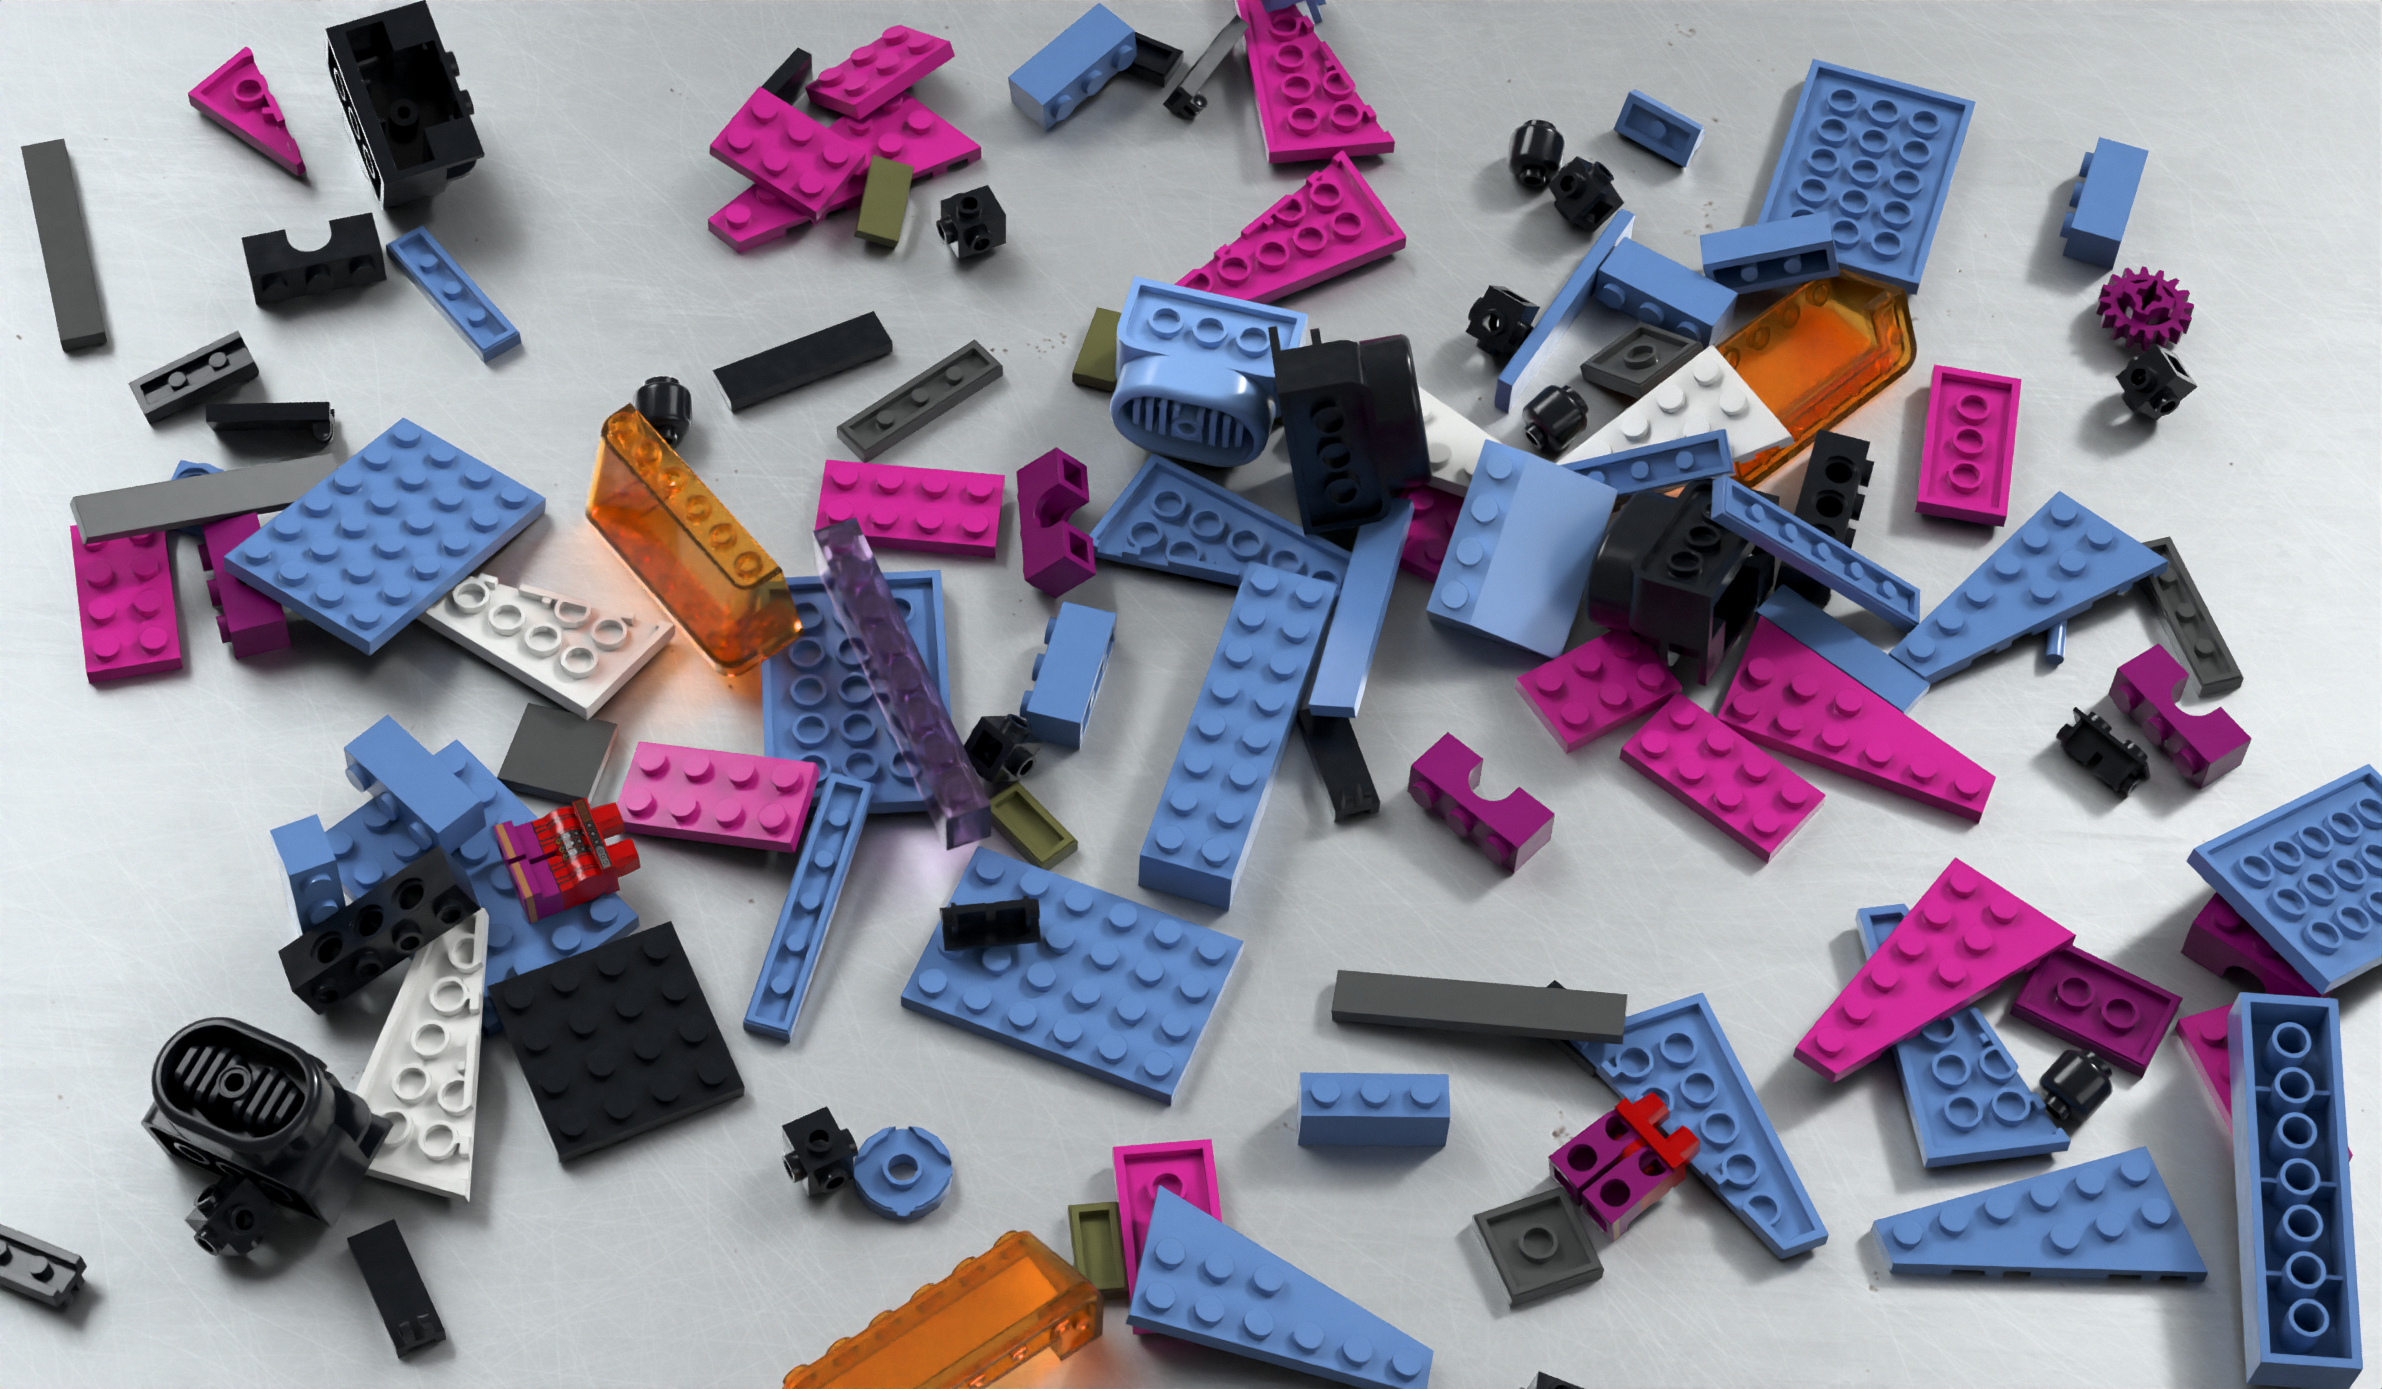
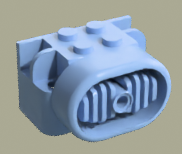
M1134 276L1117 325L1115 365L1117 384L1110 402V415L1115 427L1126 439L1138 447L1165 456L1216 467H1238L1254 461L1263 453L1267 445L1274 419L1281 416L1268 327L1277 326L1281 350L1303 347L1306 342L1308 314Z

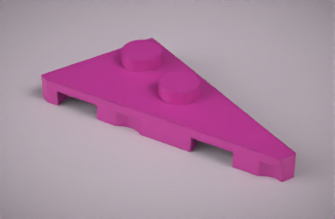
M244 47L188 92L191 106L298 177L306 171L300 150L295 139L291 138L287 130L285 119L274 96L269 92L264 76L260 74L255 64L251 49Z

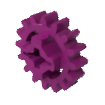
M2144 266L2141 267L2139 274H2134L2131 269L2125 268L2122 278L2112 274L2108 285L2103 284L2098 298L2096 314L2102 316L2101 328H2113L2110 336L2112 340L2119 339L2120 337L2126 339V348L2130 349L2134 343H2140L2143 352L2149 349L2150 344H2158L2166 349L2168 341L2177 345L2180 342L2182 333L2187 334L2194 309V304L2187 302L2190 292L2188 290L2178 291L2177 287L2180 280L2177 278L2170 281L2164 280V271L2159 270L2153 276L2149 275L2147 267Z

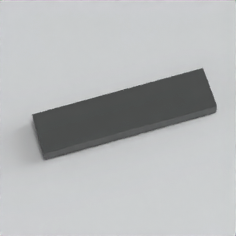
M974 339L837 426V437L863 463H867L1003 376V365Z
M2171 537L2143 542V545L2168 560L2167 572L2155 578L2148 575L2140 579L2139 582L2184 670L2189 674V679L2198 697L2241 687L2244 677Z

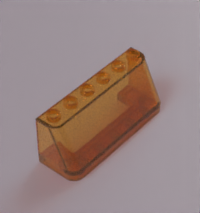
M1839 268L1840 276L1802 283L1715 347L1787 429L1795 441V444L1782 449L1776 446L1755 454L1756 459L1740 464L1739 461L1734 462L1736 475L1731 476V479L1749 489L1755 487L1815 442L1818 429L1831 430L1909 371L1916 359L1917 343L1904 288Z
M631 403L610 415L601 427L585 506V515L591 529L711 666L723 676L737 677L749 672L803 635L804 631L783 571Z
M1011 1230L1002 1235L995 1242L993 1248L977 1258L972 1256L961 1261L954 1268L952 1274L937 1284L928 1283L919 1288L912 1295L910 1301L894 1311L886 1310L878 1314L869 1323L868 1328L852 1338L843 1337L829 1347L824 1356L812 1364H801L792 1369L783 1379L784 1386L782 1389H985L1048 1347L1052 1349L1060 1361H1063L1100 1337L1103 1333L1104 1297L1089 1279L1028 1230L1020 1232Z

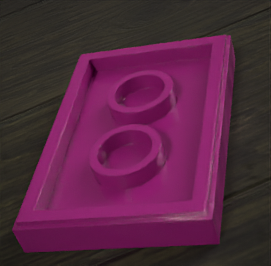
M2072 945L2060 953L2056 950L2042 958L2039 965L2032 969L2012 1006L2010 1015L2078 1048L2088 1049L2101 1059L2143 1078L2183 998Z

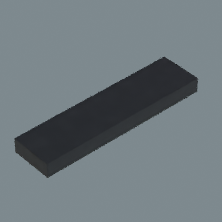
M872 311L713 370V380L730 410L734 411L893 352V344L875 312Z

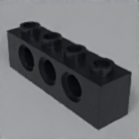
M1818 429L1794 516L1851 549L1856 529L1849 528L1848 524L1850 519L1859 521L1866 496L1858 494L1857 491L1859 485L1868 487L1874 466V461L1866 459L1870 442ZM1781 560L1774 592L1784 584L1808 601L1827 605L1831 591L1829 587Z
M439 845L279 950L278 953L292 992L315 1013L321 1015L479 911L481 907L466 870Z

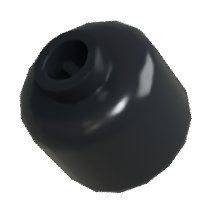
M1529 120L1525 122L1522 126L1516 128L1510 137L1507 158L1509 171L1520 178L1521 183L1533 187L1542 186L1545 184V181L1554 179L1559 174L1563 165L1564 136L1556 130V126L1548 121Z
M659 376L647 379L644 385L635 391L633 397L634 428L637 433L650 439L651 444L656 446H670L677 443V438L686 435L692 427V399L689 390L673 377Z
M1556 385L1547 386L1523 408L1522 417L1526 425L1522 430L1523 434L1538 449L1546 446L1553 451L1563 450L1586 429L1588 406L1582 397L1567 385H1564L1562 388Z
M2083 1049L2081 1052L2066 1050L2039 1079L2040 1089L2045 1096L2043 1102L2047 1106L2046 1110L2060 1121H2064L2067 1117L2079 1122L2087 1121L2113 1092V1086L2109 1079L2113 1075L2111 1069L2100 1057L2088 1049Z

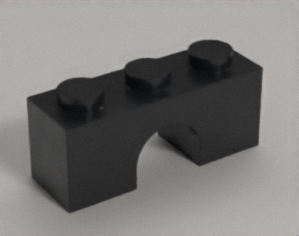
M372 212L329 220L331 238L324 247L315 251H300L292 247L288 242L285 229L242 237L256 305L280 302L285 299L316 293L320 294L331 290L386 280L383 253Z

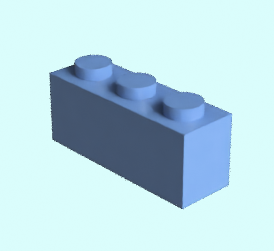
M1098 3L1008 77L1012 103L1047 131L1058 121L1065 120L1072 113L1073 109L1088 96L1098 93L1104 83L1118 71H1123L1132 64L1135 57H1137L1134 29L1101 3Z
M2099 137L2095 152H2085L2078 176L2086 178L2085 184L2076 181L2069 206L2077 208L2075 214L2066 213L2060 232V237L2067 238L2063 256L2113 270L2148 156V150Z
M1829 211L1700 235L1705 277L1737 292L1738 295L1840 276Z
M1623 237L1599 268L1594 298L1604 302L1607 306L1618 309L1643 323L1701 342L1704 350L1711 344L1714 346L1732 322L1738 296L1737 292L1626 237Z
M1063 601L1058 618L1050 617L1044 638V644H1047L1048 647L1045 655L1037 654L1032 672V680L1036 681L1033 691L1026 690L1024 692L1019 714L1020 717L1026 718V721L1032 727L1030 732L1039 740L1080 750L1116 640L1117 613Z
M386 715L344 747L348 767L345 769V774L350 783L360 792L367 790L376 799L377 805L387 818L392 821L396 819L401 821L407 827L413 841L420 848L426 850L429 847L433 850L441 845L451 854L486 827L482 799L389 715Z
M317 814L270 830L288 910L299 937L346 907L337 861Z
M1300 1072L1297 1096L1298 1145L1446 1146L1450 1123L1448 1074Z

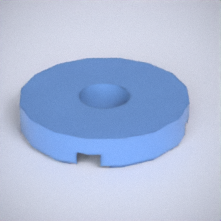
M896 1126L884 1128L867 1138L858 1150V1156L855 1157L853 1179L857 1195L869 1210L883 1218L907 1221L924 1217L937 1209L950 1192L953 1169L949 1150L937 1136L923 1128L909 1126V1129L897 1130ZM900 1164L910 1165L917 1171L911 1179L903 1181L893 1178L889 1172L893 1167Z

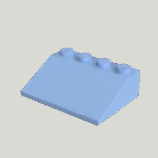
M1485 439L1426 608L1429 619L1550 660L1561 656L1587 585L1594 554L1605 533L1619 491L1529 452Z

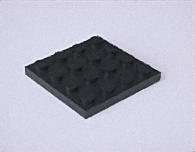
M671 921L487 986V995L558 1163L744 1095L745 1086Z

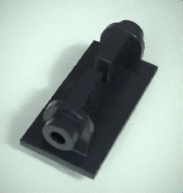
M2075 707L2073 714L2076 724L2073 727L2068 723L2065 724L2056 735V738L2061 741L2060 747L2085 766L2097 754L2100 755L2103 759L2093 769V773L2118 793L2123 790L2128 795L2131 794L2140 782L2136 777L2138 773L2147 780L2151 777L2149 766L2146 762L2148 759L2146 753L2130 740L2121 743L2110 734L2111 726L2092 711L2086 715Z
M1028 895L1023 896V899L998 901L986 904L956 905L955 902H951L950 907L940 908L945 951L1041 942L1038 899H1029Z

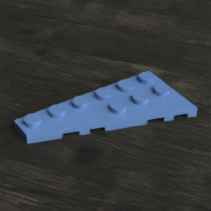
M1155 453L1149 457L1088 535L1093 538L1094 557L1239 587L1249 561L1337 584L1335 607H1337L1352 555L1351 552L1315 534L1304 535L1302 527Z
M2058 491L1889 652V656L1931 685L1971 666V660L1994 650L1998 653L2011 647L2013 640L2027 633H2030L2032 636L2057 623L2092 608L2093 602L2113 592L2119 595L2132 589L2134 582L2148 575L2155 578L2167 572L2168 560L2069 496Z
M1905 903L1858 909L1855 920L1867 961L1910 912ZM1968 1005L1942 1021L1937 1019L1923 1027L1920 1034L1906 1042L1901 1040L1891 1046L1925 1168L2068 1151L2071 1140L2062 1127L2057 1129L2045 1112L2046 1104L2037 1092L2032 1093L2017 1072L2018 1064L1977 1007L1973 1009L1971 1005Z
M1703 992L1627 1016L1623 1045L1569 1040L1596 1067L1595 1072L1622 1100L1626 1097L1634 1104L1652 1092L1662 1100L1670 1111V1118L1656 1130L1666 1139L1683 1125L1699 1139L1700 1152L1688 1166L1780 1259L1826 1244L1829 1234Z
M2146 1146L1878 1219L1873 1222L1871 1232L1890 1273L1950 1274L1953 1270L1983 1271V1275L2002 1276L2004 1271L2029 1272V1277L2107 1279L2110 1274L2140 1275V1280H2159L2161 1276H2185L2186 1281L2204 1282L2208 1274Z
M1159 1185L1154 1199L1126 1324L1363 1389H1427L1434 1353L1432 1349Z

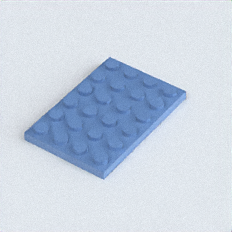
M1813 59L1757 224L1829 211L1840 275L1917 295L1976 102Z
M403 417L225 555L224 570L370 656L543 514L546 507V498Z
M941 570L757 579L765 757L817 764L820 776L806 817H814L829 772L875 784V794L868 814L957 809Z
M456 739L433 756L478 795L483 802L486 827L450 855L466 870L481 908L486 909L489 916L481 1031L490 1038L502 1028L487 995V986L622 939L640 927L639 916L615 892L606 895L604 892L590 901L529 924L498 851L493 826L512 820L515 827L539 818ZM375 798L325 832L337 861L343 892L353 902L431 851L429 847L426 850L420 848L413 841L407 827L398 819L392 821L387 818L380 810ZM416 952L409 956L412 961Z
M2370 764L2194 848L2186 860L2202 879L2211 885L2321 995L2382 964V776Z
M977 846L947 907H950L951 902H955L956 905L986 904L998 901L1023 899V896L1028 895L1029 899H1038L1041 942L945 951L940 919L901 995V1006L1172 1105L1243 952L1244 941Z

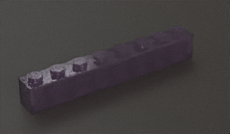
M853 518L812 531L815 567L946 851L990 837L991 804L857 519Z

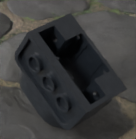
M426 0L325 29V58L333 86L342 107L343 125L362 172L371 183L382 210L444 192L446 187L453 181L468 176L475 169L477 159L483 158L485 153L470 115H474L473 103L467 89L460 91L455 78L460 76L456 58L452 51L445 52Z
M1277 326L1268 327L1277 394L1304 535L1379 522L1391 510L1389 491L1426 485L1431 482L1433 475L1411 344L1406 335L1397 334L1359 341V344L1350 340L1322 343L1320 330L1316 328L1310 329L1312 345L1281 350Z
M1715 479L1691 481L1684 487L1677 498L1650 490H1640L1633 494L1599 542L1589 570L1585 592L1586 613L1594 625L1639 637L1640 643L1659 648V661L1667 666H1673L1680 655L1698 659L1697 684L1703 686L1708 684L1773 586L1775 569L1774 555L1711 519L1713 480ZM1750 489L1779 506L1780 496Z
M210 1017L190 1023L177 1031L164 1044L156 1057L152 1069L151 1089L154 1101L141 1121L144 1129L167 1155L218 1178H222L224 1175L247 1176L270 1201L332 1229L393 1127L391 1121L371 1113L364 1099L355 1093L345 1090L334 1074L326 1071L328 1066L322 1060L291 1042L240 1020L228 1017Z

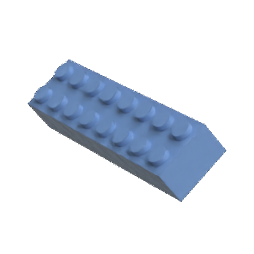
M1249 561L1142 847L1139 860V886L1230 910L1296 725L1298 711L1302 708L1334 618L1337 584Z
M2240 992L2227 1016L2246 1384L2311 1389H2350L2363 1370L2338 999Z

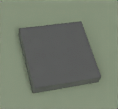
M1640 322L1582 363L1580 369L1583 379L1641 399L1704 351L1701 342Z
M528 703L497 778L509 790L568 804L586 798L590 805L617 738L618 725L595 718L585 720L574 713Z
M1564 1186L1472 1216V1227L1510 1308L1602 1278L1604 1268Z

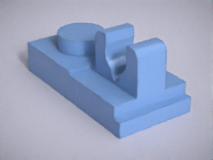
M1636 89L1628 93L1613 129L1683 167L1689 166L1695 150L1699 149L1705 135L1704 128H1702L1703 125Z

